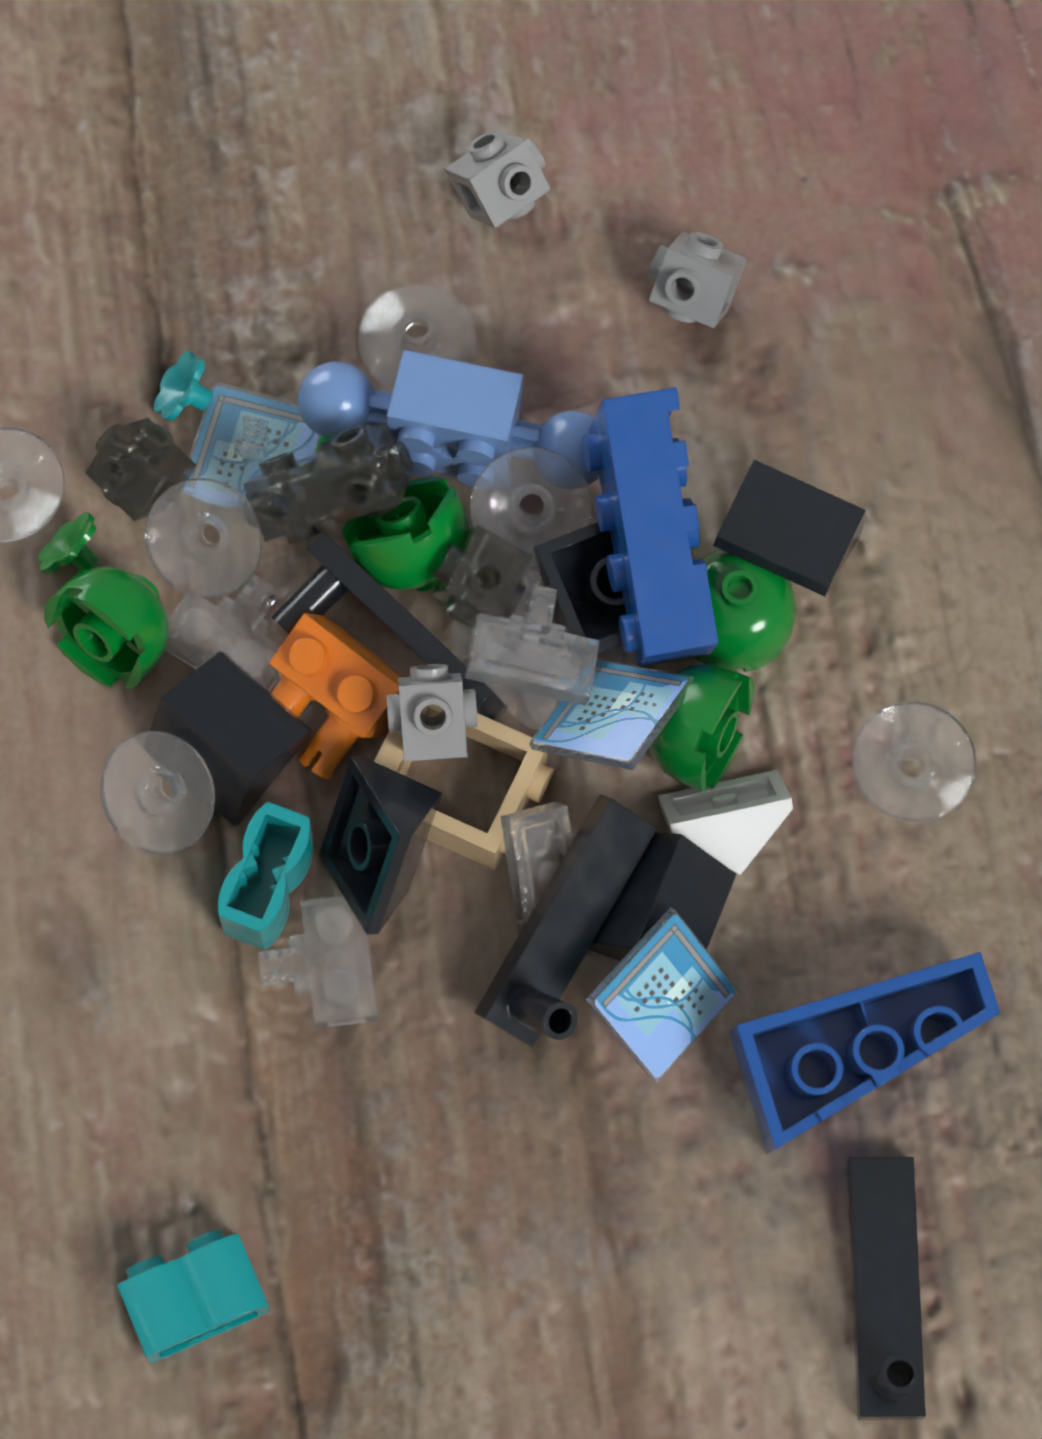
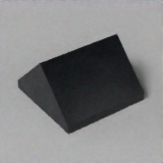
M753 460L713 546L825 597L860 537L866 510L757 460Z
M598 522L535 546L534 552L551 615L580 662L623 645L619 629V616L627 615L622 591L613 592L608 577L607 555L614 554L610 531L601 532Z
M220 651L160 698L145 747L233 826H238L313 733V730L225 652Z
M363 756L350 758L319 857L366 935L379 934L410 889L443 793Z
M655 832L589 950L628 965L673 915H677L702 948L707 951L736 878V873L682 834Z

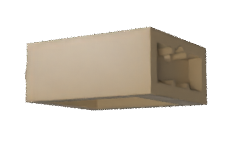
M428 705L421 712L426 716L434 717L440 714L443 709L438 705ZM477 713L478 726L465 727L466 737L522 761L521 766L488 833L436 811L427 840L495 870L503 853L513 857L527 828V822L520 820L529 799L540 802L548 787L554 769L546 766L548 745L536 743L534 738ZM388 732L374 762L402 775H406L412 761L404 762L402 732Z

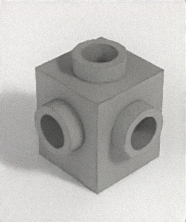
M501 130L488 132L476 138L469 145V152L444 169L468 215L495 229L507 220L517 219L530 212L536 204L535 200L551 189L541 171L545 167L544 158L535 144L528 138L522 139Z
M682 232L669 247L661 245L654 256L648 272V278L656 282L649 301L662 306L664 313L675 320L686 323L697 321L715 328L730 308L748 259L724 249L723 243L709 234L702 232L688 234Z
M428 664L411 667V677H398L399 694L387 695L389 733L402 732L404 762L468 757L465 727L478 726L475 689H463L461 673L448 674V665ZM428 705H438L443 709L440 714L434 717L426 716L421 712Z

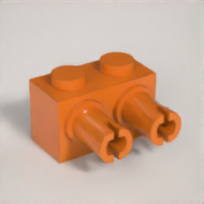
M304 613L269 662L270 665L279 671L278 675L281 678L271 694L298 718L311 700L318 701L326 707L325 711L329 716L304 751L300 752L297 759L305 767H309L311 764L313 766L311 771L314 774L329 781L333 776V772L358 737L363 739L385 738L389 732L387 695L399 694L398 677L405 676L326 615Z

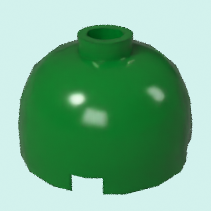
M424 477L397 484L387 489L391 500L374 509L369 499L360 505L346 520L342 533L355 562L381 586L396 590L415 589L419 592L432 590L447 580L448 573L458 564L463 556L468 543L469 525L467 517L453 485L449 488L446 479L441 477Z
M716 550L705 556L703 560L706 564L719 644L709 655L694 658L703 664L733 670L745 668L744 672L758 670L776 659L790 641L797 611L791 581L726 551Z
M110 566L95 567L81 571L68 580L50 598L44 608V620L47 628L56 621L58 629L64 636L56 644L64 656L81 672L102 685L111 687L117 680L127 682L124 690L133 689L156 666L165 652L169 634L168 618L157 588L151 581L141 575H134L131 572Z
M703 664L688 666L674 674L687 677L688 681L647 736V742L653 760L665 774L680 783L706 792V785L714 788L718 784L739 747L743 734L736 731L739 717L738 711L750 715L755 687L751 677L731 669Z

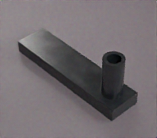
M325 532L307 548L321 566L271 617L288 634H290L304 613L325 615L349 591L426 665L445 664L448 665V674L461 673L463 689H475L478 714L493 720L506 707L483 681Z
M599 795L476 1008L475 1014L531 1047L535 1044L540 1033L554 1040H562L574 1032L578 1020L577 1012L571 1004L560 1000L654 836L657 830L656 827L613 798Z
M850 1157L847 1161L858 1420L923 1419L926 1417L914 1157Z

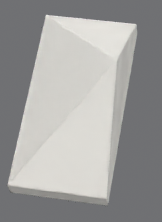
M778 770L718 782L714 788L706 785V792L690 788L658 795L659 806L671 834H682L739 875L742 874L793 810L792 797Z

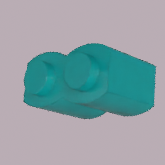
M270 802L265 803L254 814L247 826L243 839L244 859L239 861L228 873L219 894L218 914L224 935L262 950L268 949L279 938L289 916V894L304 880L313 859L314 843L309 817Z
M222 1230L211 1231L190 1241L186 1245L189 1253L176 1260L165 1263L163 1257L158 1255L140 1261L126 1270L129 1279L119 1283L117 1286L149 1364L182 1352L208 1338L230 1331L270 1312L269 1305L239 1233L225 1237Z

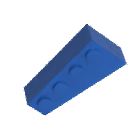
M677 387L602 400L589 428L590 435L582 437L583 454L588 472L598 471L602 494L595 495L594 497L598 526L601 532L610 531L614 554L607 555L606 559L610 585L613 592L622 591L627 615L619 616L620 636L625 652H635L637 667L709 655L719 644L706 564L703 558L692 560L690 549L699 546L700 527L697 508L691 498L682 499L680 488L686 487L687 484L686 467L689 466L686 441H679L677 437L672 438L669 421L672 411L680 410Z
M981 952L736 1025L729 1034L766 1153L769 1154L999 1015L1000 1010Z

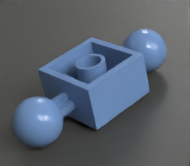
M403 350L393 393L374 390L364 372L352 364L341 361L326 362L312 369L303 379L298 391L300 415L312 431L326 438L342 439L352 436L357 430L364 428L366 425L388 429L390 463L398 464L402 470L413 475L430 476L433 472L456 476L463 484L475 488H490L492 484L507 487L514 456L536 460L542 474L552 483L564 488H582L599 479L598 471L588 472L582 446V437L590 435L589 428L594 417L582 411H565L552 416L543 425L522 421L523 374Z

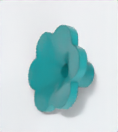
M186 351L179 357L176 365L171 366L165 372L160 383L161 391L154 402V411L161 414L164 419L173 421L178 417L182 409L188 405L203 411L210 404L213 391L199 384L205 369L203 359L197 357L191 351Z

